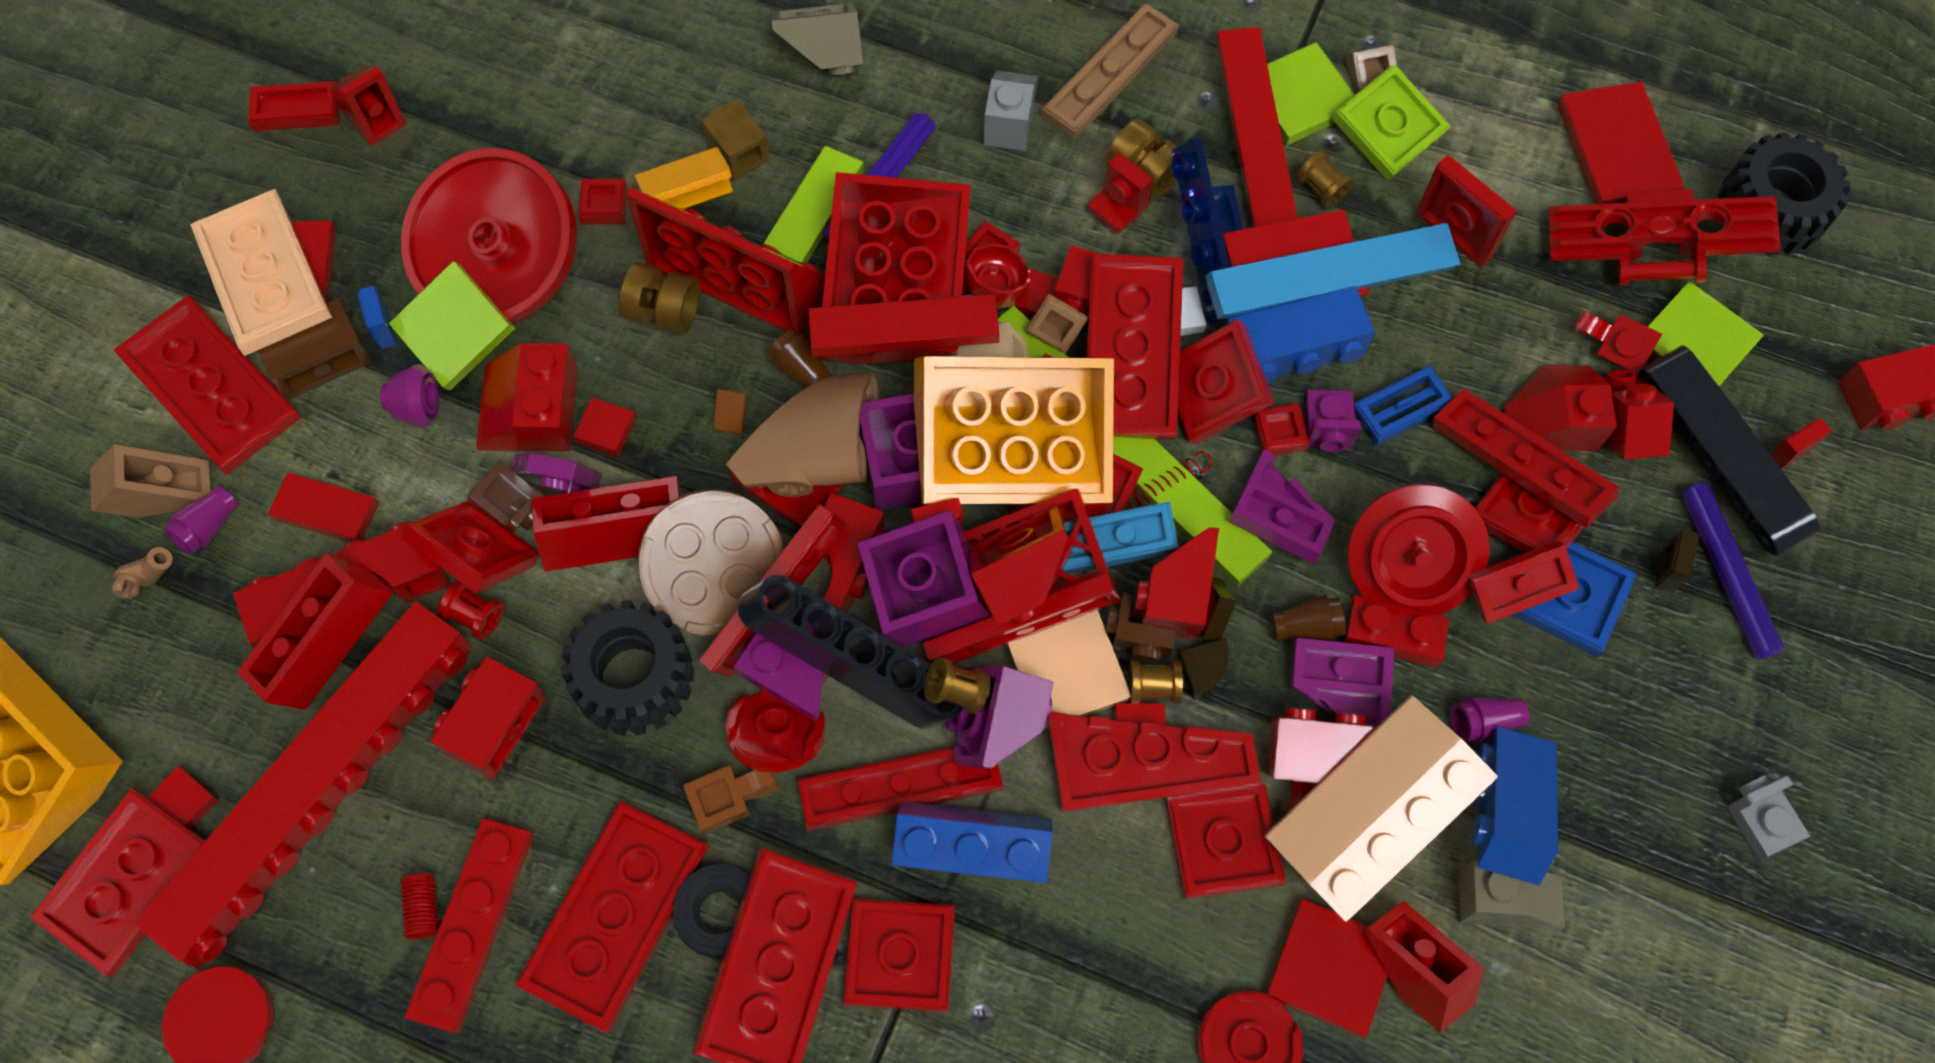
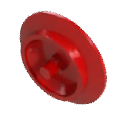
M1412 484L1388 491L1374 500L1362 512L1349 538L1348 566L1355 585L1364 597L1441 615L1462 604L1473 593L1468 578L1470 574L1487 568L1490 545L1488 532L1480 514L1465 498L1445 487L1431 484Z

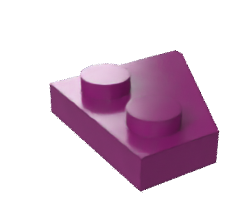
M534 453L520 454V456L514 455L511 470L518 476L540 480L539 486L553 489V491L559 493L599 488L602 473L578 462Z

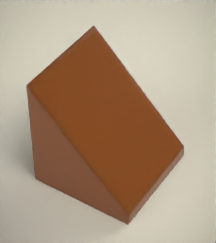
M722 389L717 390L713 430L742 434L749 408L746 394Z

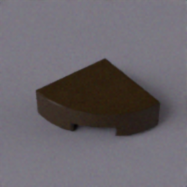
M1212 577L1206 626L1201 632L1202 638L1210 641H1217L1222 638L1236 604V600L1224 581L1216 577Z
M1226 638L1179 652L1178 658L1181 661L1182 669L1194 701L1209 694L1221 680L1228 663Z

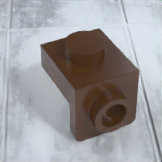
M499 460L468 495L467 499L514 533L519 526L528 531L533 525L532 498L543 497L546 493L540 488L535 490Z
M1123 592L1119 605L1112 604L1109 607L1106 632L1114 634L1112 648L1132 651V658L1146 662H1160L1161 656L1169 658L1174 649L1177 630L1128 622L1132 594Z

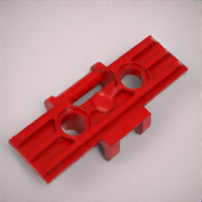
M1693 189L1627 192L1625 203L1549 206L1550 261L1617 259L1619 286L1629 285L1630 281L1694 279L1695 283H1705L1707 274L1706 256L1777 253L1781 249L1776 196L1694 200ZM1705 219H1713L1718 221L1723 228L1718 232L1707 233L1700 230L1697 223ZM1611 223H1618L1626 227L1625 234L1617 237L1605 234L1602 228ZM1676 242L1678 257L1692 260L1630 263V261H1636V258H1641L1643 245H1648V243Z

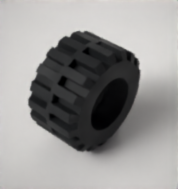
M1778 133L1775 138L1767 135L1761 137L1758 143L1753 142L1723 181V186L1719 190V199L1776 196L1781 249L1780 252L1769 254L1779 255L1784 250L1790 255L1798 253L1801 248L1806 250L1813 246L1842 213L1850 199L1847 194L1851 191V182L1844 179L1848 172L1844 165L1837 164L1836 161L1839 157L1833 151L1830 153L1823 149L1825 145L1817 140L1814 143L1807 141V136L1797 134L1795 138H1792L1788 133ZM1774 188L1785 192L1793 200L1785 198L1784 196L1779 194Z
M632 600L621 601V608L613 609L611 603L600 606L602 614L594 617L589 612L582 618L585 623L582 630L574 626L568 635L573 642V646L564 645L561 655L567 663L561 666L562 677L567 683L566 688L588 720L591 718L595 726L604 731L609 726L615 735L626 736L627 728H632L635 735L638 736L647 734L645 726L652 723L658 730L666 725L663 719L664 716L670 713L673 717H676L682 711L679 700L688 701L692 692L688 682L694 681V669L691 665L693 660L677 624L673 625L670 616L662 610L656 614L653 605L642 602L640 608L636 609ZM631 649H642L655 655L654 667L647 678L641 683L625 689H615L603 684V674L608 663L621 652Z

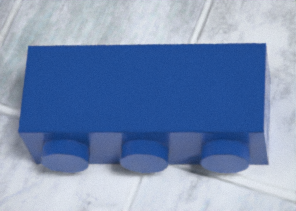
M1356 286L1231 317L1226 322L1227 325L1238 319L1245 323L1267 384L1273 382L1281 375L1293 372L1308 374L1324 364L1335 361L1340 363L1356 361L1366 354L1375 334Z
M1497 726L1489 744L1481 743L1477 751V755L1498 776L1472 802V806L1479 809V814L1475 819L1471 833V843L1478 845L1477 868L1540 886L1558 852L1557 743Z
M902 801L897 813L892 865L1047 883L1053 832L1052 818Z

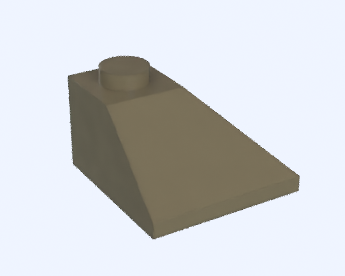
M854 3L771 11L772 30L820 69L829 68L831 75H840L855 72L854 65H863L858 13Z

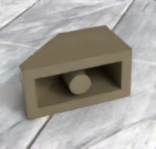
M1473 860L1458 872L1459 923L1548 930L1565 929L1561 877L1547 872L1540 886L1477 868V860Z

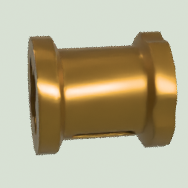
M1321 150L1302 165L1296 175V180L1300 184L1307 183L1322 198L1321 204L1325 208L1330 209L1348 195L1355 181L1348 175L1343 176L1329 162V155Z
M940 657L935 659L927 672L924 683V695L930 702L940 703L945 700L959 704L966 712L975 714L984 707L989 695L990 676L985 670L978 668L967 671L954 667L950 660Z
M1131 660L1129 667V691L1132 697L1130 703H1139L1141 699H1170L1172 704H1181L1183 692L1181 661L1172 660L1170 665H1141L1139 660Z

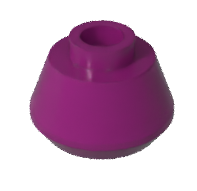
M420 364L413 365L391 375L387 384H383L381 387L380 399L382 407L386 412L390 413L393 419L418 428H424L436 418L439 409L438 385L433 373Z

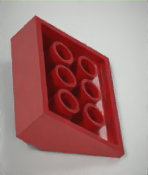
M836 172L822 307L962 297L971 185ZM958 346L821 356L819 358L821 361L875 364L914 360V358L957 356Z
M630 187L626 197L647 265L663 269L665 276L674 271L696 277L700 281L701 293L784 332L792 328L798 334H805L810 327L808 308L822 307L825 275L821 274L816 267L806 262L799 264L792 261L770 245L762 244L760 246L751 242L731 227L723 226L721 228L710 223L701 214L692 209L686 208L682 210L670 203Z

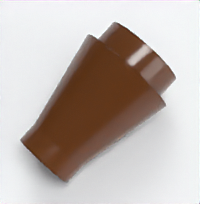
M793 328L780 335L768 349L767 354L773 359L772 366L805 388L823 378L832 376L819 357H812L811 343L804 333L798 334Z
M1325 594L1282 612L1272 613L1277 642L1295 640L1296 638L1335 642V637L1346 635L1344 613L1339 597L1328 599Z

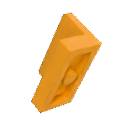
M718 147L634 175L639 191L680 209H685L733 192L729 180L732 176L731 171Z

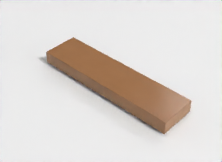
M1145 3L1042 108L1041 118L1072 140H1075L1177 35L1179 24Z

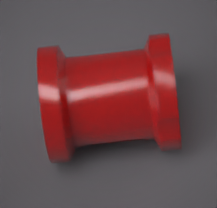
M457 581L443 595L438 607V616L444 621L454 620L472 630V636L481 641L489 638L499 626L505 606L497 599L489 601L481 597L460 581Z

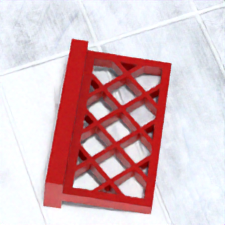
M1078 487L965 531L968 544L975 543L1055 504H1058L1060 509L1073 504L1078 516L1074 529L1067 539L1045 603L1037 607L1038 611L1035 615L1021 623L1011 624L1008 621L998 626L991 612H989L991 617L927 638L923 645L929 662L933 663L935 659L941 657L950 660L955 665L1005 646L1010 642L1026 638L1121 601ZM1082 530L1088 545L1078 541ZM1074 547L1092 554L1097 571L1079 578L1063 572ZM1059 578L1068 581L1067 583L1056 586L1059 581Z

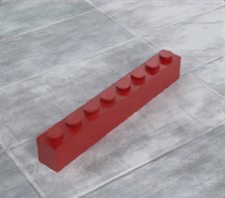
M415 601L133 925L176 960L194 968L200 969L204 963H208L216 958L226 946L227 936L241 920L250 917L260 907L264 899V892L276 878L286 875L295 866L299 859V851L312 836L319 835L329 826L334 817V810L347 795L356 793L364 785L368 778V771L381 755L390 753L398 745L403 729L415 716L423 714L431 706L438 688L448 677H453L462 670L467 662L468 653L473 649L462 634Z

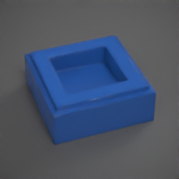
M375 285L359 289L358 297L366 328L378 347L385 349L398 345L394 329L389 325L391 318L388 307Z

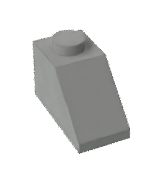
M1004 71L995 72L991 79L985 110V146L1026 151L1038 76Z

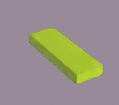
M824 146L764 244L774 247L784 257L799 264L801 262L808 263L823 238V230L831 222L836 172L862 174L864 171L863 162L828 146Z

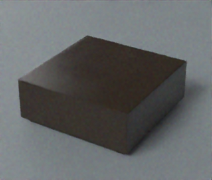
M1683 529L1664 546L1655 583L1657 585L1656 588L1673 593L1691 577L1700 534Z

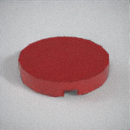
M760 688L759 694L749 697V693L744 695L729 710L725 725L726 740L731 754L742 765L759 772L781 773L794 770L814 759L823 746L825 717L823 712L820 711V716L814 721Z
M213 967L198 972L177 988L166 1005L161 1025L164 1047L175 1063H250L262 1051L266 1044L264 1041L268 1036L269 1028L272 1029L275 1013L271 994L261 980L238 968Z
M1237 991L1218 1000L1203 1016L1197 1033V1056L1200 1063H1301L1303 1058L1302 1033L1297 1022H1294L1292 1015L1278 999L1259 991Z

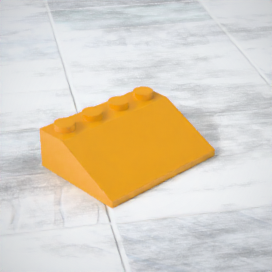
M1016 357L914 358V412L922 504H933L959 497L960 504L1039 503L1077 487L1084 503H1113L1114 359Z
M0 637V886L10 884L100 798L123 761Z

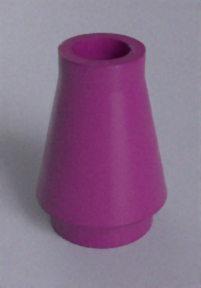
M216 486L208 494L169 516L168 520L170 523L163 528V532L174 545L188 555H194L199 549L205 551L230 513L238 506V503L229 492L220 486Z
M1464 697L1460 703L1454 704L1450 711L1452 731L1465 743L1469 742L1474 746L1491 740L1497 726L1514 730L1526 727L1530 719L1528 706L1521 698Z

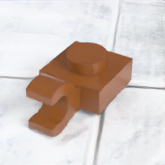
M730 765L683 785L699 829L704 835L751 815L746 804L747 800L762 798L780 790L773 773L752 770L736 778L734 770Z

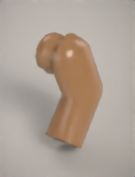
M155 547L145 557L119 566L112 576L115 579L111 586L112 592L124 599L137 597L140 593V586H150L160 580L173 562L172 554L163 547Z

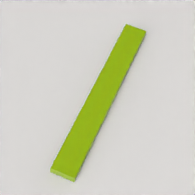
M1014 305L998 318L1001 323L1008 322L1027 341L1028 358H1042L1045 353L1053 358H1069L1065 353L1027 332L1030 320ZM1113 437V454L1143 468L1135 489H1142L1150 498L1152 505L1170 502L1175 527L1189 541L1209 527L1219 528L1214 565L1237 587L1271 557L1273 551L1256 535L1228 522L1232 512L1155 439ZM1173 467H1178L1185 474L1186 479H1184L1183 475L1176 468ZM1166 470L1172 472L1178 479L1179 483H1177L1174 477L1168 472H1166ZM1159 475L1164 476L1170 482L1172 487H1170L1168 483ZM1152 479L1158 481L1165 491L1163 492L1159 485L1152 481ZM1144 483L1150 485L1157 493V496H1155L1153 491L1148 486L1144 485ZM1137 490L1140 494L1146 497L1140 490Z

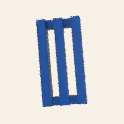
M1429 365L1355 402L1354 415L1355 418L1358 416L1361 418V427L1365 432L1369 431L1372 434L1370 440L1376 447L1433 418L1453 397ZM1425 382H1428L1430 387L1407 397L1375 415L1370 411ZM1436 396L1439 397L1436 401L1384 427L1380 425Z

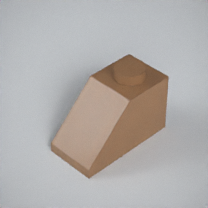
M113 444L90 468L91 511L137 518L179 511L211 491L209 460Z

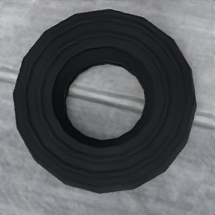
M726 864L705 866L689 875L678 889L673 904L674 926L683 943L698 955L713 959L723 958L734 926L733 924L725 930L715 931L703 925L700 919V908L703 901L713 893L726 892L737 899L740 908L750 878L749 874L741 868Z

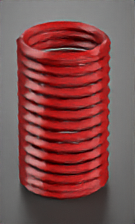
M412 874L400 880V888L402 889L400 891L402 893L401 901L403 902L401 904L403 906L402 914L404 915L402 923L404 924L403 932H405L403 937L406 939H424L433 937L438 933L439 928L437 926L439 924L437 923L438 915L436 914L438 911L436 910L437 902L435 901L437 893H435L436 884H434L436 881L434 880L435 876L432 874Z

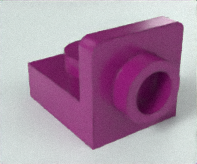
M1307 390L1304 397L1305 426L1310 441L1309 447H1320L1321 450L1326 452H1339L1347 448H1353L1361 431L1360 421L1355 420L1353 391Z

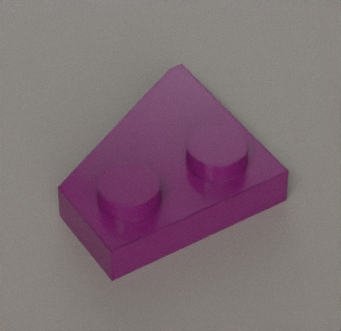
M1264 449L1228 522L1315 564L1321 555L1335 520L1320 504L1310 499L1308 491L1296 479L1288 482L1272 465L1276 459L1274 455Z
M807 621L809 632L816 637L813 625ZM756 633L734 665L735 673L816 721L820 716L822 682L825 673Z
M1296 638L1293 640L1290 689L1335 717L1336 712L1367 715L1366 725L1379 726L1391 714L1394 648Z

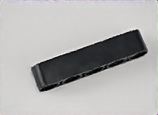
M1680 345L1639 370L1642 380L1649 385L1655 386L1659 392L1674 402L1673 427L1758 542L1769 554L1778 556L1819 531V522L1811 508L1689 348Z
M772 575L744 592L739 599L737 606L738 615L742 623L751 631L915 727L921 729L934 727L954 719L964 710L961 705L945 700L937 703L936 709L933 703L926 699L924 683L931 666L929 662L785 576ZM764 596L771 600L774 605V612L767 608ZM807 621L813 625L816 637L809 632ZM849 646L855 651L857 662L852 658ZM890 671L897 678L898 685L893 682Z

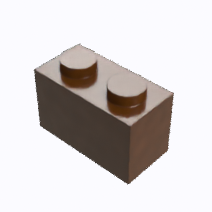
M339 298L326 303L332 316L331 319L257 350L271 381L287 401L372 363L353 320Z

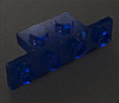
M1192 138L1172 151V171L1179 186L1182 200V217L1187 224L1191 242V259L1196 266L1201 289V305L1206 312L1208 323H1215L1226 318L1218 320L1205 276L1211 271L1230 268L1222 234L1243 230L1244 228L1234 184L1212 187L1202 139Z

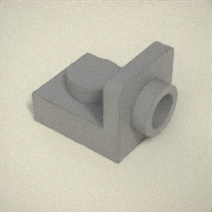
M1767 775L1753 780L1738 788L1743 797L1727 806L1759 861L1810 837L1782 792L1794 785L1789 776L1773 783L1770 782Z

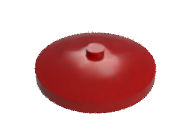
M483 148L462 153L435 169L423 181L411 199L401 232L403 265L407 277L418 295L454 261L465 269L511 323H516L532 315L555 295L571 268L577 243L574 209L560 182L547 169L528 156L516 151L500 148Z

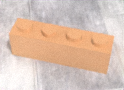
M1410 695L1264 836L1310 886L1347 922L1494 782L1498 776L1456 733L1413 695Z

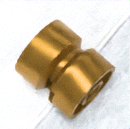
M1135 119L1124 127L1114 139L1106 154L1105 163L1108 166V163L1119 153L1123 154L1153 178L1150 200L1157 201L1178 181L1184 172L1189 157L1171 141L1164 140L1160 142L1161 136L1158 131L1142 119Z
M635 262L630 266L623 280L619 299L620 315L624 319L646 325L655 320L658 328L684 335L692 326L697 313L700 299V281L696 277L674 271L665 276L663 269Z

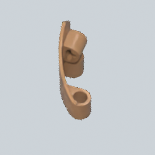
M874 373L829 376L808 386L766 419L741 445L726 465L746 488L767 486L774 494L785 497H801L811 494L813 485L831 486L864 483L867 477V459L863 442L859 437V427L863 402L879 400L878 385Z

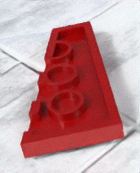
M1050 712L1047 718L1062 813L1261 784L1253 734L1195 727L1181 728L1149 722L1136 723L1094 716L1066 715V713Z

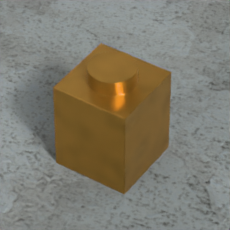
M739 100L725 107L713 110L709 116L701 120L707 147L709 149L718 147L730 168L733 181L770 161L766 134Z

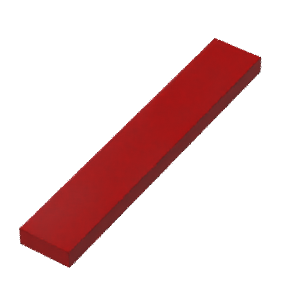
M1260 27L1218 31L1216 43L1251 227L1298 219Z

